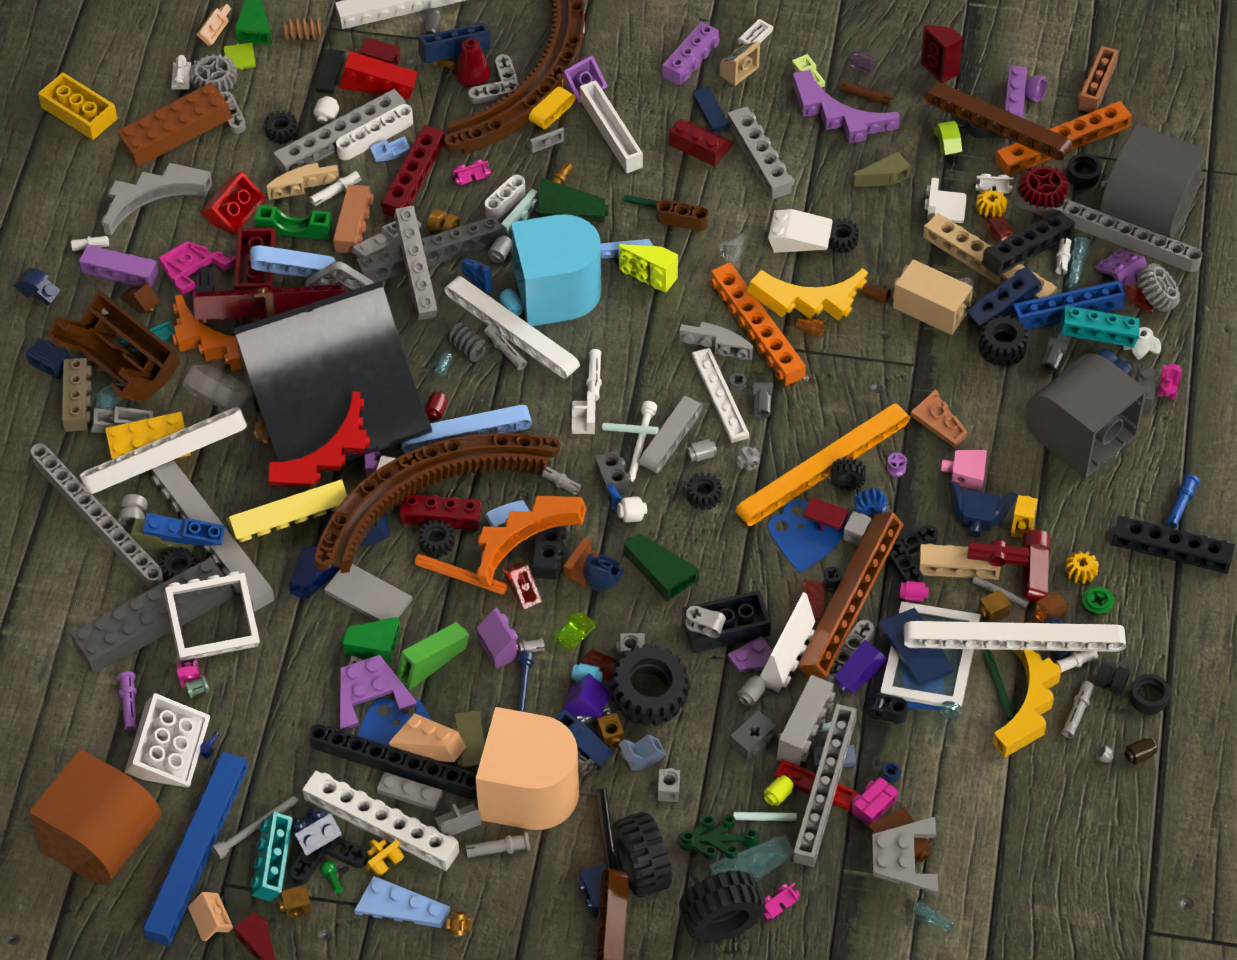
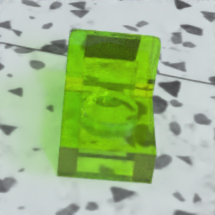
M583 612L569 614V623L556 635V640L572 651L597 626V622Z

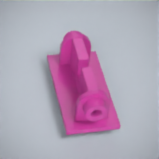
M479 160L472 163L471 166L465 167V165L455 168L452 178L455 179L456 185L460 184L462 186L472 183V175H474L476 181L488 178L491 175L490 169L487 168L488 160L484 162Z
M785 883L775 890L777 894L771 898L768 895L763 899L765 903L763 918L766 921L774 919L783 911L779 905L780 903L786 909L798 901L800 894L797 890L793 891L791 888L795 883L789 886Z

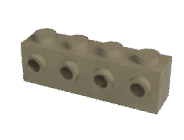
M87 358L64 359L62 422L65 432L88 430V422H91L92 417L89 407H92L91 395L89 396V392H92V382L89 380V377H92V366L88 365Z

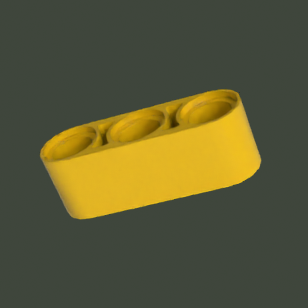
M558 86L531 111L528 118L529 121L543 130L547 129L572 106L575 101V95Z

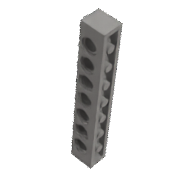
M395 89L386 92L367 104L274 152L275 165L284 174L298 167L316 163L337 151L336 141L338 138L397 106L406 104V101Z
M836 704L794 849V863L815 867L856 723L857 709Z

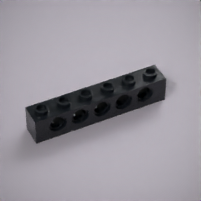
M1060 210L1050 214L1016 234L1014 233L1010 237L1000 240L997 244L987 247L983 252L981 264L999 276L1058 244L1060 239L1064 238L1066 240V238L1071 237L1075 222Z
M1118 516L1111 543L1112 546L1226 574L1229 572L1235 544L1228 541H1221L1208 536H1200L1188 531H1180L1167 526H1159L1147 521L1143 522L1123 516Z

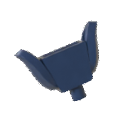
M956 481L947 482L951 493L953 512L958 519L962 520V526L969 527L968 533L973 537L980 536L981 530L989 531L991 526L1000 524L1018 498V494L1014 492L1007 493L1001 500L999 495L964 489L962 493V489Z

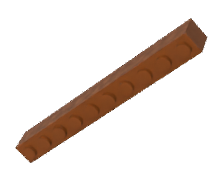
M894 512L875 514L797 665L808 679L811 675L818 678H826L904 525Z

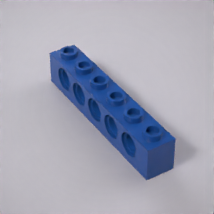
M1119 280L1013 304L1011 319L1016 318L1018 319L1017 322L1021 321L1024 324L1023 327H1026L1027 330L1060 323L1065 306L1105 313L1124 309L1127 294Z

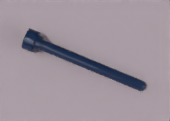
M527 651L518 654L521 675L517 711L525 712L529 668L534 664L535 657L533 653Z

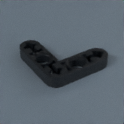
M925 526L896 539L892 547L895 550L890 551L888 559L904 583L906 581H914L915 579H917L916 582H923V575L910 554L920 551L921 544L937 543L939 532L936 527ZM912 539L917 541L918 544L910 546L907 541ZM905 561L908 562L910 566L907 568H902L899 565V563Z
M337 837L320 847L319 850L313 851L312 853L317 855L313 861H307L305 859L306 855L301 852L290 870L291 879L298 885L307 883L325 854L354 868H362L368 861L367 852L364 848L341 837ZM338 845H343L346 849L342 853H336L334 848ZM359 854L362 856V859H361V858H358L357 860L354 859V856L358 857ZM303 870L304 875H300L299 877H297L296 873H301V871Z

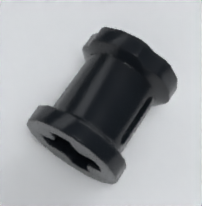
M832 566L825 569L823 586L826 591L834 592L837 590L842 576L839 568Z

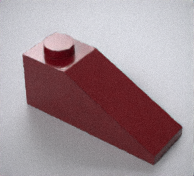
M253 912L234 927L236 937L257 960H275L268 931L269 924L263 916L259 917Z

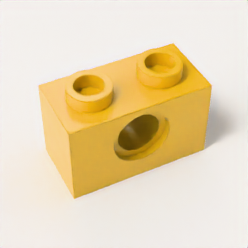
M1018 495L1011 537L1022 539L1025 532L1032 530L1038 499Z

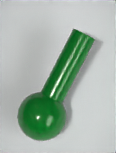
M325 861L320 866V873L329 879L335 893L340 894L343 888L336 876L337 867L332 861Z

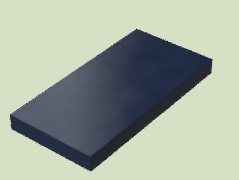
M915 607L879 621L880 628L918 687L954 673V667L942 649L909 648L905 646L904 624L910 621H923Z

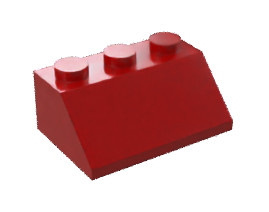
M241 171L231 175L200 212L213 226L235 235L238 232V228L245 224L266 197Z

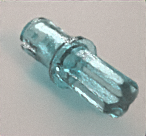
M921 900L913 907L912 912L927 920L928 924L933 923L946 932H950L953 928L954 923L939 914L938 909L934 910Z

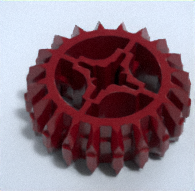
M1035 165L1034 169L1029 167L1027 171H1024L1019 181V192L1021 197L1024 198V202H1029L1030 206L1036 205V208L1040 206L1044 210L1046 207L1052 209L1054 205L1059 206L1060 202H1064L1068 195L1069 184L1067 177L1064 176L1063 171L1058 172V168L1052 169L1051 165L1049 167H1044V165L1038 167Z

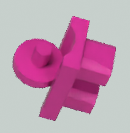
M1171 363L1168 366L1163 365L1156 396H1166L1172 400L1176 399L1183 370L1179 369V365Z

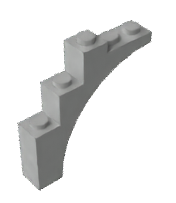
M169 163L167 169L163 170L162 176L142 172L140 178L136 179L135 185L115 180L113 186L108 191V197L110 198L108 212L101 221L104 233L112 236L117 226L129 214L149 202L176 195L206 197L212 185L210 171Z

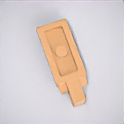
M227 4L223 7L221 6L220 9L216 8L196 34L208 46L215 42L229 22L226 16L231 8Z

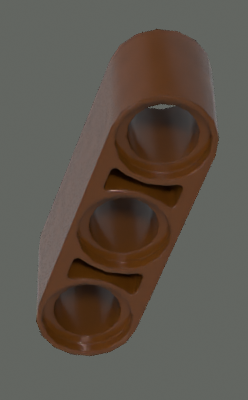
M661 200L656 206V219L661 224L703 231L708 227V210L701 206Z

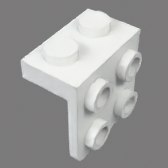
M932 178L931 185H927L926 196H930L929 199L925 200L924 210H928L927 220H931L939 213L953 223H963L967 195L965 193L938 191L939 178Z

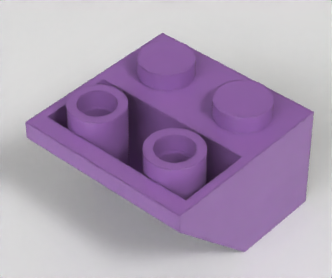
M498 608L493 609L477 627V639L495 669L516 660L517 651L519 650L516 643L518 639L517 634L513 628L510 629L506 615L504 613L501 614Z

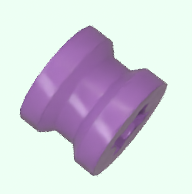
M901 453L889 455L887 461L888 474L893 477L903 476L906 472V457Z

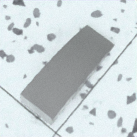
M118 406L114 407V411L94 408L91 418V432L106 434L105 428L153 418V411Z

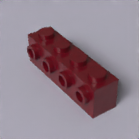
M410 494L409 498L404 496L400 510L401 524L418 526L426 524L428 526V521L435 523V520H438V523L443 520L445 525L448 522L453 529L479 531L482 514L481 500Z

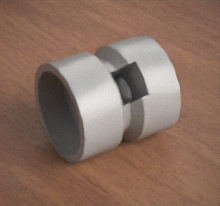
M137 494L125 495L122 499L118 523L124 529L132 531L136 518L145 519L148 505L147 500Z

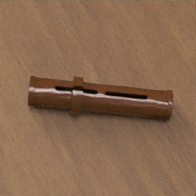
M845 80L841 81L842 86L840 85L839 91L870 99L874 103L877 101L888 106L892 103L890 101L893 100L892 94L880 92L876 88L863 87Z

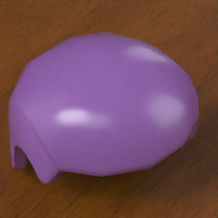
M1035 75L1027 80L1025 94L1030 101L1039 102L1045 96L1046 84L1048 83L1044 79L1046 76Z

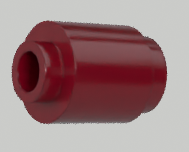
M434 392L429 396L425 412L431 421L442 418L447 405V397L443 393Z

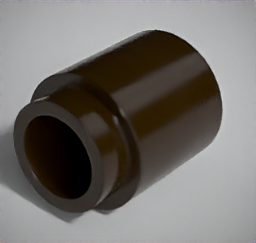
M1143 738L1126 746L1124 754L1128 762L1136 765L1152 758L1157 753V747L1151 738Z

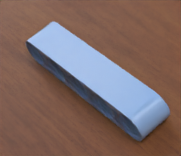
M261 245L253 246L249 251L251 267L254 270L310 278L329 264L336 262L335 258L331 256Z

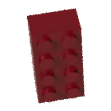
M238 228L234 290L262 287L274 288L275 273L252 269L249 251L251 247L257 245L277 248L275 228Z

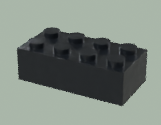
M760 590L692 605L711 611H718L726 617L718 638H711L688 630L685 625L686 611L691 606L682 608V622L692 653L754 640L761 636H770L771 621Z

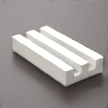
M758 19L738 38V43L740 45L756 41L761 43L773 31V26Z

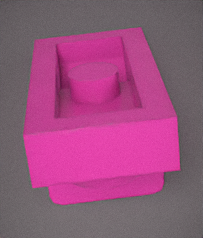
M197 658L181 662L177 661V674L181 688H185V681L191 682L200 679Z

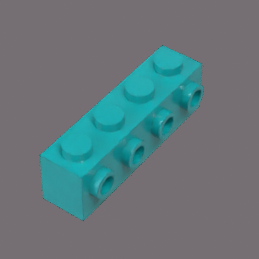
M1065 306L1061 315L1060 335L1134 348L1139 337V318Z
M273 811L266 819L262 820L260 824L261 838L257 843L258 856L254 862L255 875L251 880V896L271 902L281 893L292 817Z

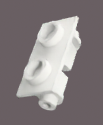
M179 55L176 58V62H173L171 90L189 89L191 62H187L183 55Z
M981 174L976 178V191L981 193L982 190L988 191L989 188L992 190V187H996L998 193H1012L1013 178H1009L1008 175L992 177L990 174Z

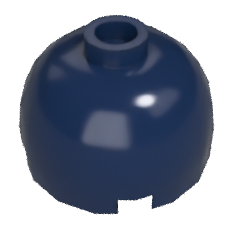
M594 554L587 555L583 575L593 589H610L618 584L624 572L623 567L621 569L618 567L620 564L618 561L599 554L598 557H593Z

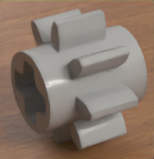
M743 447L737 453L736 458L738 461L736 463L741 469L753 470L760 463V458L758 457L760 453L756 448Z

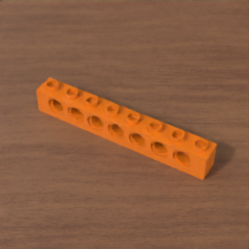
M1119 101L1099 110H1094L1084 116H1079L1072 121L1064 122L1057 127L1049 128V130L1069 138L1073 143V147L1070 150L1072 151L1129 128L1132 115L1123 103ZM1016 142L997 150L995 163L1004 175L1011 176L1053 158Z
M731 262L711 270V279L709 280L711 287L717 290L721 301L728 305L730 313L735 315L739 326L746 330L748 338L756 344L758 352L764 355L768 366L774 369L778 380H782L784 385L787 386L805 378L806 365L761 303L747 292L748 285Z

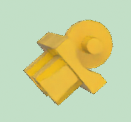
M374 839L370 841L371 849L367 851V854L370 857L375 853L377 855L369 860L364 867L368 871L372 869L380 877L389 870L383 862L385 858L388 857L394 865L399 863L404 858V855L399 849L401 844L398 840L394 841L384 850L382 848L387 845L384 839L379 843Z

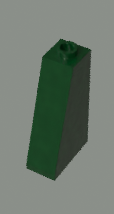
M541 178L539 218L566 214L580 217L588 222H605V216H609V205H606L605 198Z
M638 533L634 537H629L623 543L624 555L667 601L699 581V569L642 534Z

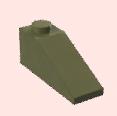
M136 518L131 531V537L142 549L160 552L170 550L173 552V548L179 551V547H183L184 551L186 548L189 549V552L193 551L194 545L162 541V537L142 534L145 519Z

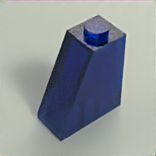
M303 545L289 582L290 594L299 598H311L340 568L331 566L328 570L317 569L314 565L317 548Z

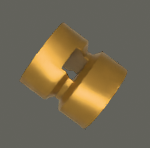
M435 208L428 218L427 229L438 234L460 227L461 219L453 214L447 215L445 211Z

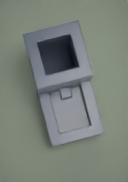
M649 734L636 744L626 739L619 743L622 750L621 755L628 762L631 770H642L650 767L667 755L659 739Z

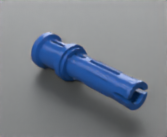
M1185 474L1182 478L1183 483L1177 489L1176 501L1165 521L1168 527H1170L1173 521L1171 528H1177L1188 501L1194 497V489L1199 485L1200 480L1193 474Z

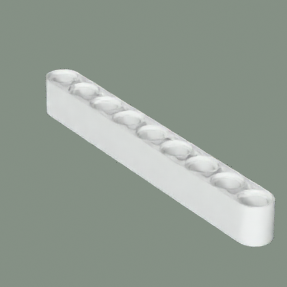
M456 277L444 288L445 293L450 299L488 326L494 325L501 335H505L509 341L561 378H568L580 367L578 360L572 354L463 277Z
M235 407L81 473L79 477L84 487L93 494L242 431L247 427V423L240 408Z

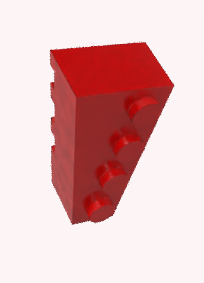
M350 51L339 89L380 95L395 89L402 98L410 99L418 72Z

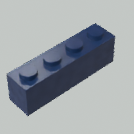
M484 23L419 36V56L425 64L458 57L462 43L467 39H476L483 51L490 50L491 31Z

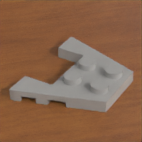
M935 817L872 834L873 876L897 884L901 882L912 886L913 889H923L930 891V894L938 895V874H916L914 838L936 837Z

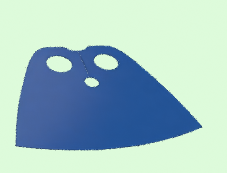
M794 499L784 506L782 514L775 515L768 522V528L781 551L800 573L825 557L842 540L845 527L841 526L838 530L825 525L823 531H819L820 523L803 517L809 501ZM793 506H801L804 510L803 513L799 516L793 515L791 512ZM778 521H785L788 524V528L784 531H779L775 525ZM802 523L804 528L799 529L797 525Z
M389 698L378 699L367 711L357 736L390 746L389 742L413 714L407 715L403 711L400 712L396 701H392ZM414 698L417 702L415 714L431 720L422 702ZM379 706H389L390 713L386 716L379 715L377 711ZM399 720L400 724L398 726H395L393 724V721Z

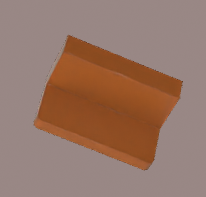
M584 537L564 565V577L582 586H586L588 583L583 575L587 555L594 554L593 557H598L600 554L591 550V540Z

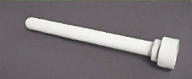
M643 402L641 426H649L650 419L656 414L657 405L654 402ZM639 433L629 470L632 482L636 478L647 434Z

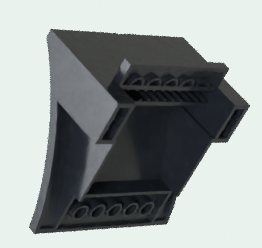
M381 281L234 328L244 382L256 412H261L278 462L302 458L327 444L346 419L351 406L353 391L361 392L360 398H364V408L359 412V417H363L362 429L359 428V430H366V436H370L369 448H365V454L342 452V454H345V461L432 433V427L411 374Z

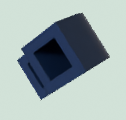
M34 268L24 271L13 285L27 298L35 294L47 305L52 303L60 291L47 279L49 275Z

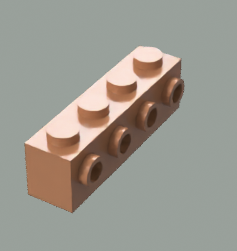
M1101 46L1098 55L1095 54L1093 67L1090 66L1087 74L1088 79L1084 80L1082 92L1079 91L1077 102H1079L1078 110L1091 113L1098 109L1116 67L1119 50Z
M347 186L333 239L335 251L338 253L354 254L352 252L353 246L363 242L362 234L366 232V219L370 217L369 207L373 204L374 200L369 186Z

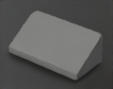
M562 127L530 139L527 143L531 153L564 142V129Z

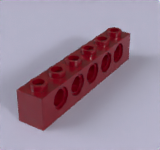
M424 125L422 130L417 133L416 141L414 144H411L408 156L404 157L402 167L396 171L393 183L389 184L386 196H383L380 205L384 215L394 217L395 209L412 205L445 144L444 130Z

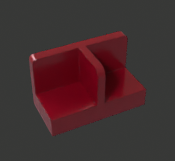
M367 38L359 50L361 55L387 63L394 62L398 64L401 59L399 46Z
M811 497L803 517L820 523L819 531H823L825 525L839 530L841 526L845 527L847 523L848 510Z

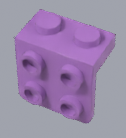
M1117 250L1107 259L1101 260L1095 266V270L1114 276L1115 281L1120 280L1126 292L1138 284L1137 275L1147 263L1145 256Z

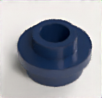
M889 762L881 768L880 775L886 782L893 783L900 779L901 769L897 764Z

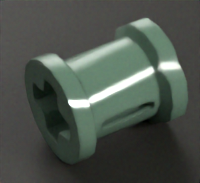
M204 675L200 679L184 682L190 699L194 695L203 692L209 693V687Z

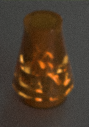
M799 318L796 327L818 337L823 336L826 323L822 319Z

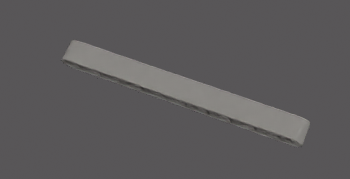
M1019 184L1015 186L1013 203L1017 207L1043 217H1047L1060 210L1075 222V229L1188 272H1196L1200 268L1203 254L1198 248L1068 199L1060 202L1059 206L1054 205L1052 209L1046 207L1044 210L1040 206L1036 208V205L1030 206L1029 202H1024V198L1021 197Z
M41 443L35 444L30 450L35 467L150 590L164 583L162 570L46 445Z

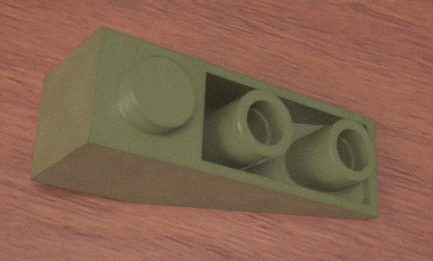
M896 152L853 173L852 186L895 185L909 178L911 165L899 152Z

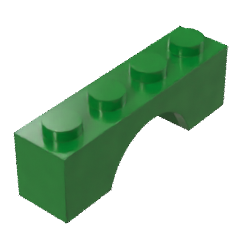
M258 205L255 216L256 228H275L276 235L321 240L330 239L332 231L331 212L312 210L311 214L307 217L293 218L283 214L275 206Z

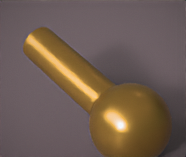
M445 59L429 63L433 66L441 65L450 69L456 68L455 62Z

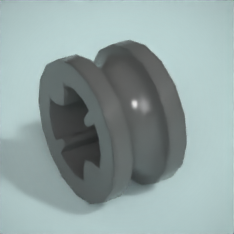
M739 372L732 374L729 383L730 387L735 391L745 389L747 378ZM735 380H741L742 383L739 384L738 382V384H735Z

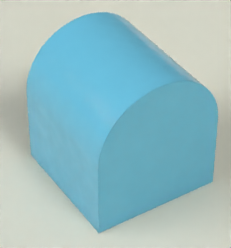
M566 214L511 222L513 268L520 298L524 305L526 322L531 326L576 319L592 311L601 297V246L599 234L594 226L580 217Z

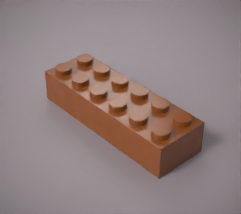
M211 82L117 130L121 144L136 166L139 167L232 119L228 103Z

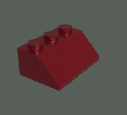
M934 25L924 26L920 63L940 83H945L959 75L962 36L953 28Z
M679 119L669 130L670 146L714 167L734 144V141L689 120Z

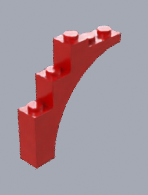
M353 391L351 406L346 419L327 444L299 459L286 462H270L269 486L314 489L316 488V483H320L321 471L317 470L340 471L341 465H345V454H342V452L365 454V448H369L370 436H366V430H359V428L362 429L363 417H359L360 410L364 408V398H360L361 392Z

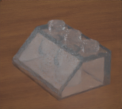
M212 364L191 365L182 385L188 389L190 394L200 396L205 403L217 406L220 412H225L235 407L240 408L250 398L244 383Z

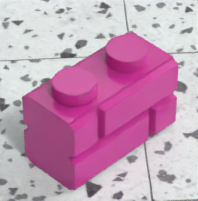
M881 777L875 782L870 781L865 788V792L862 795L857 794L852 800L851 812L869 826L876 822L898 800V790Z

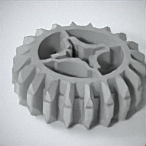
M214 53L212 56L206 54L205 58L199 57V61H194V65H191L189 73L190 82L195 90L212 82L219 92H228V89H233L238 76L237 68L232 59H228L227 56L222 57L221 54L215 56Z
M1152 263L1139 271L1137 275V281L1140 284L1139 288H1141L1149 304L1153 305V308H1157L1160 312H1166L1179 304V289L1164 267Z

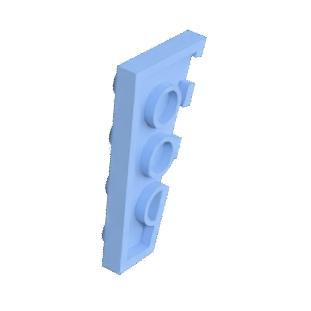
M373 876L354 911L356 915L363 916V914L373 915L374 918L382 919V917L393 918L394 921L403 922V920L412 921L414 924L441 928L450 912V906Z

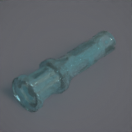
M1077 237L1073 242L1074 250L1071 252L1072 264L1067 282V287L1070 289H1077L1079 287L1083 262L1088 257L1086 252L1090 246V241L1084 237Z

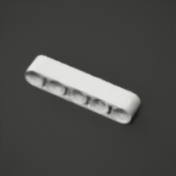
M407 104L399 105L338 138L336 141L338 157L341 160H349L370 149V146L387 140L412 126L413 113L411 106Z

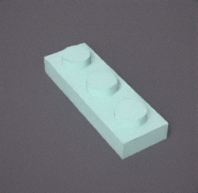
M531 189L501 223L504 236L510 237L512 234L511 222L527 220L532 210L538 207V191Z

